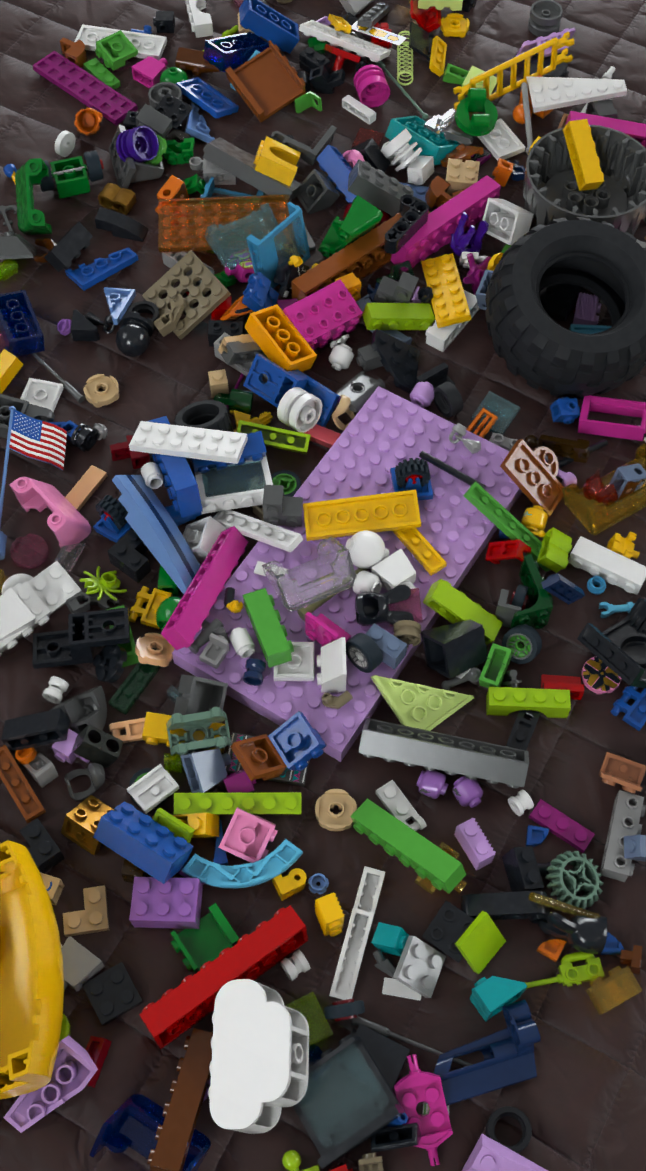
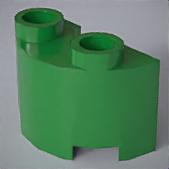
M195 137L184 138L182 143L176 140H167V150L165 154L163 153L167 162L171 165L189 163L194 153Z

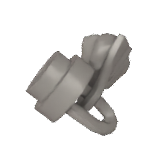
M460 423L454 425L449 435L450 442L456 444L462 441L472 454L478 453L481 450V443L469 438L463 439L462 436L464 437L467 433V428ZM455 433L459 434V436L455 435L456 440L452 439Z

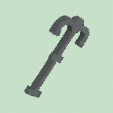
M1 205L0 214L3 215L5 220L3 226L7 225L8 230L13 231L10 225L13 222L8 220L6 211L14 210V214H16L17 207L15 205Z

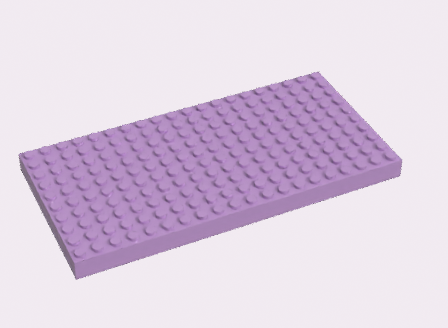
M378 386L293 497H303V503L394 492L390 468L398 466V463H403L405 459L409 461V458H413V460L419 458L421 460L422 458L419 457L421 451L432 455L486 485L485 490L508 512L522 491L500 467L510 451L466 430L467 433L464 437L462 436L463 439L469 438L481 443V450L478 453L472 454L462 441L456 444L450 442L449 435L456 424ZM455 433L452 439L456 440L455 435L459 436V434ZM429 462L427 463L430 471L433 499L418 501L421 527H417V529L446 561L447 566L431 576L393 531L376 532L384 541L385 548L389 549V556L402 549L416 571V580L413 583L417 588L416 593L405 601L390 604L389 610L410 612L413 615L414 621L421 625V631L431 629L439 617L437 612L423 603L431 585L439 579H443L457 589L498 529L496 525L463 496L470 485ZM303 510L302 527L279 526L301 534L303 541L292 552L258 541L226 582L223 591L216 598L217 602L209 610L210 614L205 619L209 623L215 618L220 620L224 625L228 638L231 631L235 628H246L255 644V653L247 658H241L240 655H237L230 641V651L217 669L199 660V656L209 641L199 648L197 654H194L189 648L183 647L178 650L174 649L172 656L174 664L194 676L228 683L226 692L228 696L279 726L296 712H302L311 727L317 730L327 745L322 750L341 762L363 730L366 719L371 718L384 699L371 676L378 675L397 679L419 645L413 646V644H410L407 647L406 656L395 670L382 662L372 672L365 673L356 668L346 654V690L350 692L353 699L339 709L323 705L321 697L324 693H321V685H317V673H321V667H317V655H321L322 646L316 640L312 641L307 637L305 621L300 618L297 610L301 607L306 608L357 570L358 567L351 563L345 549L347 540L352 536L307 541ZM257 561L289 569L290 572L289 575H281L279 580L255 574L254 570ZM352 583L311 613L315 617L322 613L350 634L351 638L358 633L366 634L371 626H362L357 623L355 610L357 594L353 591ZM227 587L234 588V599L238 600L239 603H243V609L239 613H232L224 605L225 589ZM383 587L380 591L381 594L388 592ZM266 588L268 595H272L274 599V610L278 609L281 617L279 622L286 628L287 641L314 642V681H274V666L268 667L244 607V594ZM387 622L377 624L392 635L394 634V625ZM201 628V630L196 633L194 641L199 636V634L204 630V628ZM250 658L260 659L266 663L265 671L262 673L264 676L262 685H249L243 681V675L247 671L245 668L246 661ZM335 692L330 694L332 696L339 697L344 692Z

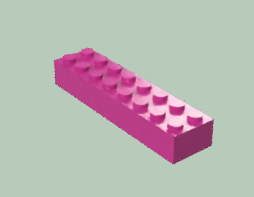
M486 175L429 213L428 221L397 253L391 254V262L406 272L419 262L424 261L432 253L437 252L444 245L451 242V234L455 232L463 212H466L468 215L464 225V232L470 228V225H475L482 221L488 198H499L501 185Z

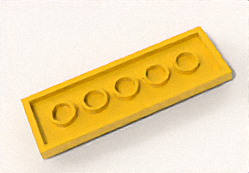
M453 253L421 261L426 285L431 287L433 292L431 304L437 327L441 328L471 320V314Z
M416 489L303 503L307 541L352 536L364 530L376 533L421 527Z

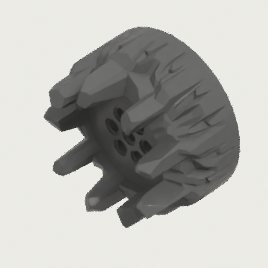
M590 125L591 135L596 145V153L600 159V168L604 174V182L597 189L579 191L563 128L546 134L533 145L526 161L522 192L525 199L524 209L534 213L530 227L540 224L546 226L552 220L558 218L575 220L577 217H585L602 223V221L614 225V228L623 233L628 232L632 236L635 234L640 221L646 218V148L641 143L621 131L599 125Z

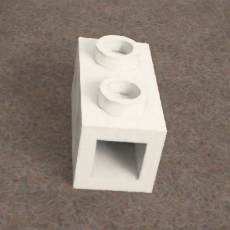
M419 155L407 167L408 183L417 186L425 183L434 173L433 156Z

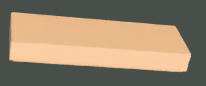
M91 465L65 498L80 511L108 476L107 472Z

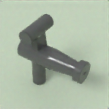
M217 618L211 623L204 620L202 623L204 630L188 648L194 654H197L199 648L210 641L209 636L211 633L224 636L228 643H230L222 622Z

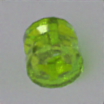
M164 753V769L168 773L171 771L182 773V762L179 754L171 756L170 753Z

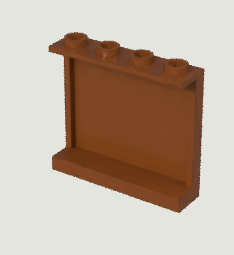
M271 40L268 41L269 47L249 61L235 70H232L231 67L225 70L227 79L260 123L306 93L305 81L303 78L298 77L295 68L289 65L286 56L281 55L280 49Z

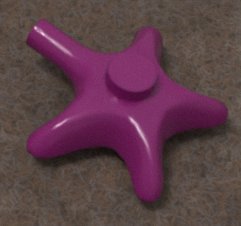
M469 253L466 256L470 268L466 277L463 278V283L471 284L473 295L476 296L477 289L485 270H487L491 257L488 256L480 264H477L473 253Z

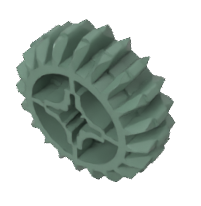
M566 851L563 854L557 855L550 862L551 866L546 869L550 874L545 877L550 883L546 887L552 888L550 896L556 895L555 903L562 902L563 908L570 907V910L574 911L577 909L584 910L586 907L589 908L593 906L594 902L598 901V895L603 892L599 887L604 882L599 880L602 874L597 873L596 869L599 866H593V859H587L586 854H579V851ZM566 865H572L573 869L565 870L564 867ZM582 890L585 892L582 897L576 896L578 891Z

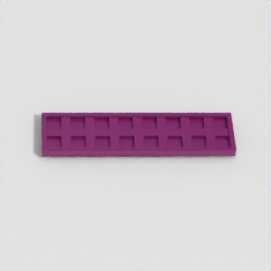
M56 51L51 52L32 65L35 72L89 108L99 111L104 118L115 125L125 119L128 111L136 112L138 110L137 104Z

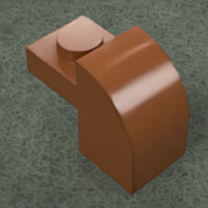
M64 37L60 40L61 50L65 57L82 68L83 63L87 62L84 43L79 39L73 42Z
M439 176L432 180L425 195V200L431 208L435 205L440 207L453 198L447 193L450 184Z

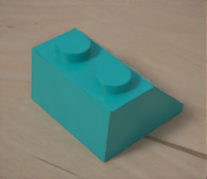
M491 976L488 979L483 977L474 984L475 987L472 989L470 1001L486 1022L502 1011L503 1006L519 999L526 990L527 985L525 982Z

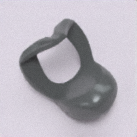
M91 763L86 769H76L65 775V783L71 798L75 801L85 800L104 784L105 770L101 764ZM80 775H88L91 780L90 788L83 792L73 793L69 781Z

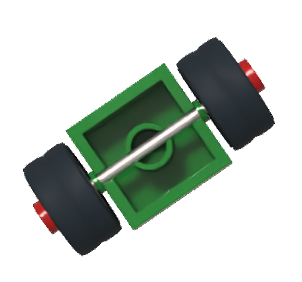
M96 150L85 152V164L83 163L82 156L50 162L52 171L48 161L45 160L44 163L48 167L49 177L45 176L41 180V191L54 190L55 181L59 198L91 192L89 180L93 182L103 179L102 169H104L102 159H99L98 152Z

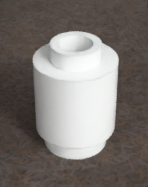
M154 462L144 464L141 468V474L145 484L151 489H158L163 484V475L158 465Z
M238 627L231 631L229 640L237 655H240L241 658L253 655L255 653V644L247 629Z

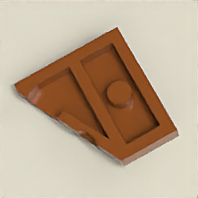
M458 145L455 150L448 153L441 160L442 167H447L448 158L461 159L462 162H465L466 160H471V156L474 154L482 155L484 153L483 147Z

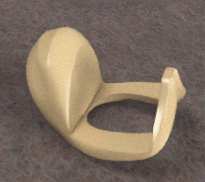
M341 395L337 401L338 405L332 414L335 425L344 431L349 423L345 425L339 420L338 416L346 412L353 420L356 415L353 411H350V398L346 395Z

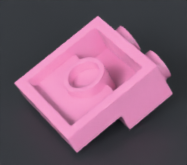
M237 807L218 848L248 862L254 863L268 854L269 850L265 849L268 842H273L278 832V830L274 829L276 824Z

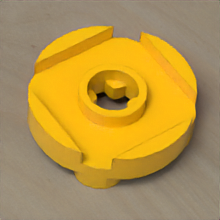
M449 13L447 17L441 19L440 29L445 37L463 38L469 30L470 22L468 18L467 20L463 18L462 14Z

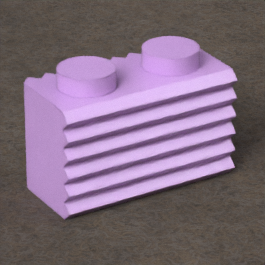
M579 293L573 324H598L599 316L596 313L600 312L601 303H598L599 298L597 296Z
M471 818L458 825L454 835L475 870H479L492 863L496 851H493L491 844L488 843L489 840H486L487 837L482 833V829H479L478 822H475V818Z

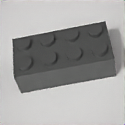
M359 159L349 173L348 191L356 196H360L393 217L399 213L401 196L405 194L413 195L411 187L399 183L394 177L387 176L382 170L373 168L366 161Z

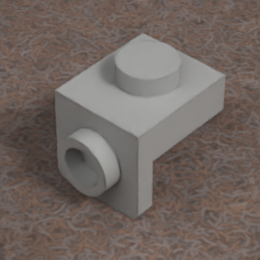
M211 633L209 636L210 641L199 656V660L217 669L230 651L229 643L224 636Z

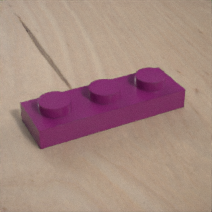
M540 799L529 816V819L544 828H549V832L584 853L595 835L542 799Z

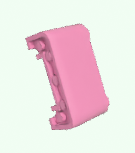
M19 477L9 484L21 507L26 512H29L30 509H37L39 512L47 507L50 509L52 514L48 517L47 524L54 532L60 548L65 553L69 552L91 533L89 522L53 485L28 477Z

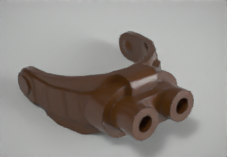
M48 238L35 240L36 245L43 246L49 249V251L57 244ZM46 254L34 257L36 262H48L44 258Z

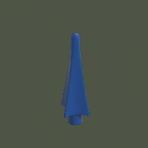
M219 819V837H216L213 862L229 866L226 851L218 848L223 839L222 821Z

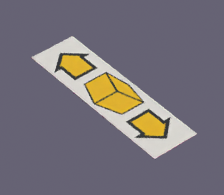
M358 21L351 28L352 30L396 45H400L406 39V37L374 26L372 28L357 26Z

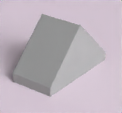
M40 752L32 762L23 764L41 788L59 776L54 764Z

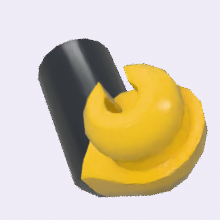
M227 587L225 589L224 605L232 613H239L243 609V603H239L238 600L234 599L235 589Z

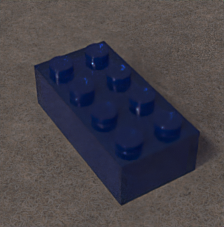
M252 32L205 40L203 58L211 65L217 67L218 70L225 72L229 67L236 69L247 62L255 50L259 52L264 51L269 47V43Z
M26 290L0 294V331L8 352L14 356H21L45 351L44 336Z

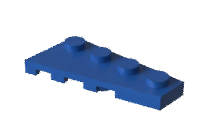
M128 247L109 254L108 258H97L92 264L85 265L84 263L78 265V269L71 270L70 268L65 270V272L75 284L85 291L125 267L132 265L139 259L138 255Z

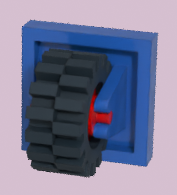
M409 458V461L405 459L403 463L399 462L398 466L390 468L394 492L416 489L418 501L433 499L427 461H424V459L419 460V458H415V460Z
M106 495L96 504L95 508L99 512L98 514L101 516V519L93 526L94 530L116 543L132 528L125 519L128 511L121 502H118L111 495Z

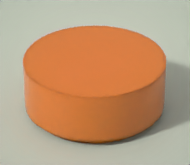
M34 747L16 750L15 758L20 764L32 762L37 755Z

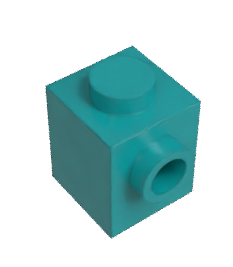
M379 922L371 943L378 950L381 949V952L401 957L409 935L402 927Z

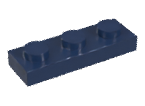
M558 573L548 576L546 580L541 582L544 590L568 605L585 596L583 589Z

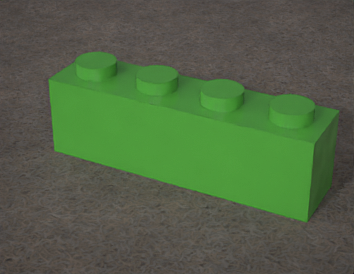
M266 588L244 594V607L268 667L292 661L291 652H294L291 640L287 641L286 639L287 631L285 626L279 622L281 617L278 609L274 610L273 608L275 603L272 595H268Z

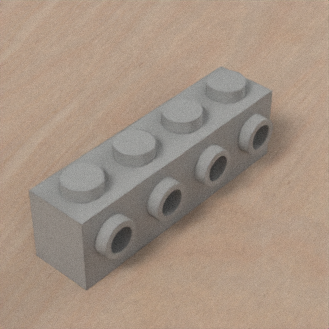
M621 790L618 791L614 800L600 868L602 876L625 882L628 876L633 875L635 864L631 863V859L624 858V836L641 834L642 824H639L640 817H644L646 805H643L644 797Z

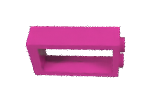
M591 395L584 396L578 433L643 441L644 434H646V402ZM589 411L642 418L641 426L588 420Z

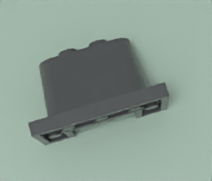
M118 125L109 147L118 186L128 189L131 183L160 178L164 171L163 161L154 166L134 162L133 158L127 157L125 162L121 160L117 153L116 140L118 135L126 130L125 126Z

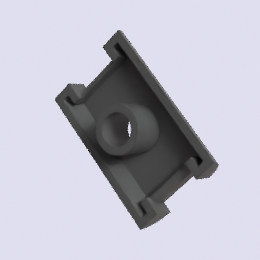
M361 371L335 393L339 396L346 395L351 400L350 411L357 413L378 386L385 388V383L380 378L376 380L365 375L364 371Z

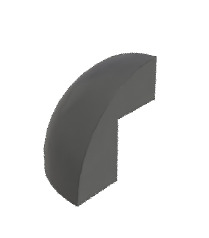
M101 685L80 693L50 709L61 708L70 720L69 729L77 734L88 725L103 730L106 723L107 704Z

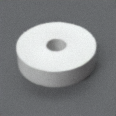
M67 130L62 131L55 141V152L62 157L70 155L75 147V135Z

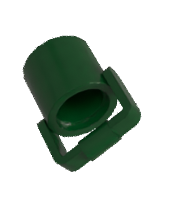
M232 389L231 394H216L214 400L229 405V411L236 410L250 414L253 392Z

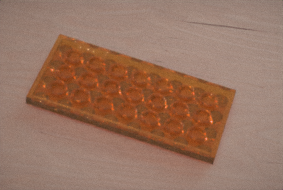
M289 195L159 199V252L249 249L246 238L250 234L261 240L289 217L287 206ZM291 224L274 237L276 248L292 247Z

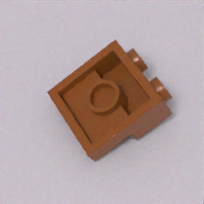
M267 734L234 742L230 747L251 781L260 778L266 781L279 777L287 767Z

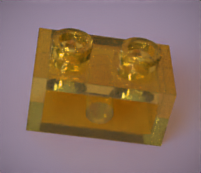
M617 966L608 971L610 976L604 980L600 976L589 982L591 987L585 991L599 1015L608 1012L643 991L628 966L623 969Z

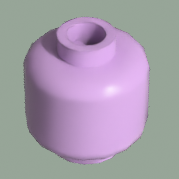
M418 382L410 393L411 402L422 408L430 406L434 399L433 385L429 382Z

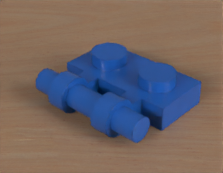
M627 686L623 690L621 698L614 702L610 712L614 716L624 712L625 715L622 720L640 731L646 723V688L640 694L636 691L638 687ZM629 699L635 700L632 706L627 704Z

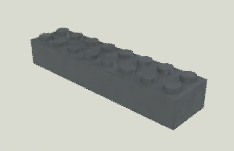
M367 718L364 724L358 753L363 754L367 758L380 757L387 762H404V765L410 767L419 765L429 771H436L438 769L449 775L462 774L468 779L476 780L481 778L486 779L488 783L498 784V782L505 783L511 788L525 786L529 767V751L370 718Z

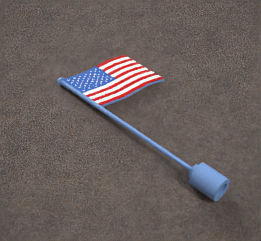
M14 406L9 407L10 419L0 494V527L10 449L28 458L51 464L62 471L64 469L67 431L54 424L31 418L17 411ZM0 531V560L5 558L7 535Z

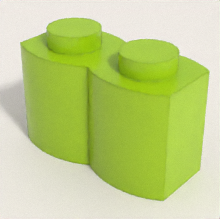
M552 527L545 533L542 539L537 559L538 563L556 573L561 569H565L569 562L568 554L572 549V538Z

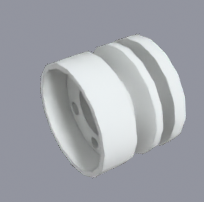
M404 129L380 150L386 158L395 157L391 165H394L396 162L400 163L395 168L397 172L408 167L423 151L421 147L416 151L413 150L418 144L417 142L409 145L408 142L411 140L412 135L407 129Z

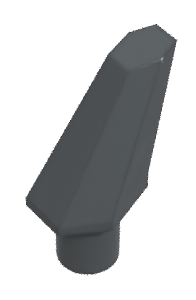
M381 949L373 952L377 962L374 966L393 978L396 970L388 958H384Z

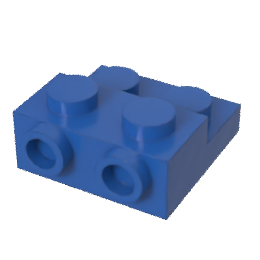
M261 272L253 273L248 278V285L243 292L242 303L253 312L276 305L279 293L270 286L271 281Z
M300 711L296 712L268 735L287 768L294 771L305 769L308 766L307 761L312 757L314 759L320 757L324 753L322 749L327 746L317 730L311 727L304 714Z

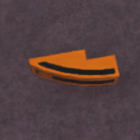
M244 295L235 300L220 320L233 321L253 312L242 303Z

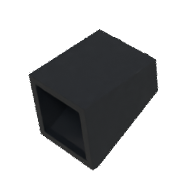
M470 619L421 631L427 666L452 679L487 661L488 649L485 643L483 625Z

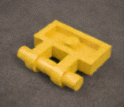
M142 586L141 591L136 595L137 600L134 606L129 611V621L135 623L137 617H141V624L159 629L156 622L157 609L161 602L169 597H173L171 592L156 588L153 589L152 594H148L149 588ZM148 602L146 608H142L143 603Z

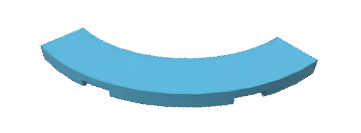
M285 839L273 852L254 863L225 866L208 861L195 853L182 869V872L191 878H199L201 883L213 887L246 888L259 885L279 876L300 858L303 851Z

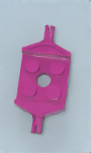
M413 1054V1062L411 1055L407 1056L410 1068L409 1074L394 1085L396 1098L408 1116L407 1122L403 1125L417 1123L420 1128L421 1139L415 1147L426 1149L430 1166H435L433 1158H435L437 1166L440 1164L437 1148L453 1134L440 1075L421 1071L418 1066L417 1055ZM419 1102L429 1104V1111L424 1115L416 1111V1106Z

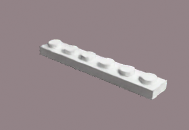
M233 510L219 511L213 517V519L225 526L226 529L235 526L244 536L288 552H292L303 541L299 533Z

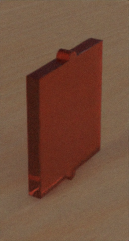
M360 128L352 147L371 138L380 146L384 133L374 131L373 129Z

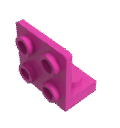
M310 612L305 614V633L312 641L316 640L321 646L341 637H345L346 642L351 639L350 634L322 613L317 617Z

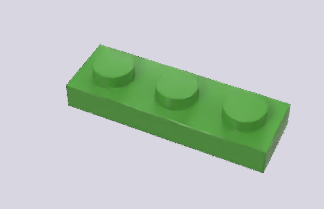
M96 58L83 63L84 69L89 74L115 90L121 87L120 81Z

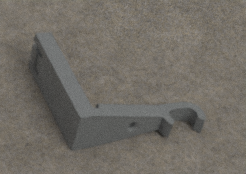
M331 125L314 149L286 136L280 131L272 132L271 138H278L282 140V144L301 152L300 157L313 166L317 161L316 158L333 140L337 128Z

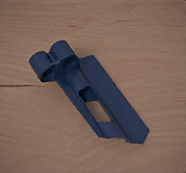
M526 1000L502 1007L507 1028L439 1055L434 1074L441 1077L446 1106L537 1077L534 1043L540 1042V1034L536 1023L532 1021L531 1012ZM476 1051L483 1053L484 1061L450 1071L454 1058Z

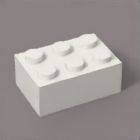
M488 198L482 221H487L489 224L487 234L508 245H512L529 232L534 213L504 199Z

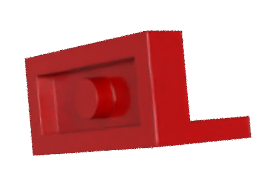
M541 675V689L570 690L571 700L582 699L584 684H581V677Z

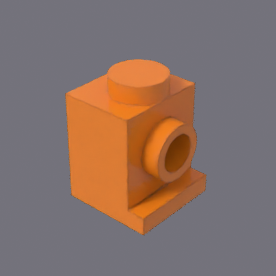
M499 158L497 166L492 173V176H494L493 180L502 187H505L513 171L514 164Z

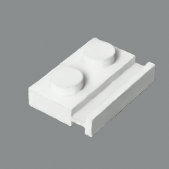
M160 763L128 787L127 792L133 797L143 812L147 814L180 788Z

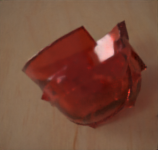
M600 469L586 479L583 485V494L587 503L599 506L618 501V494L614 485H606V488L603 485L599 474Z

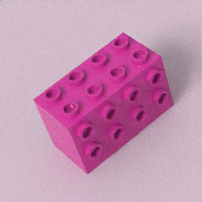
M341 279L283 310L313 350L318 347L323 348L329 341L339 339L345 332L348 334L354 331L356 324L360 322V317L363 314Z

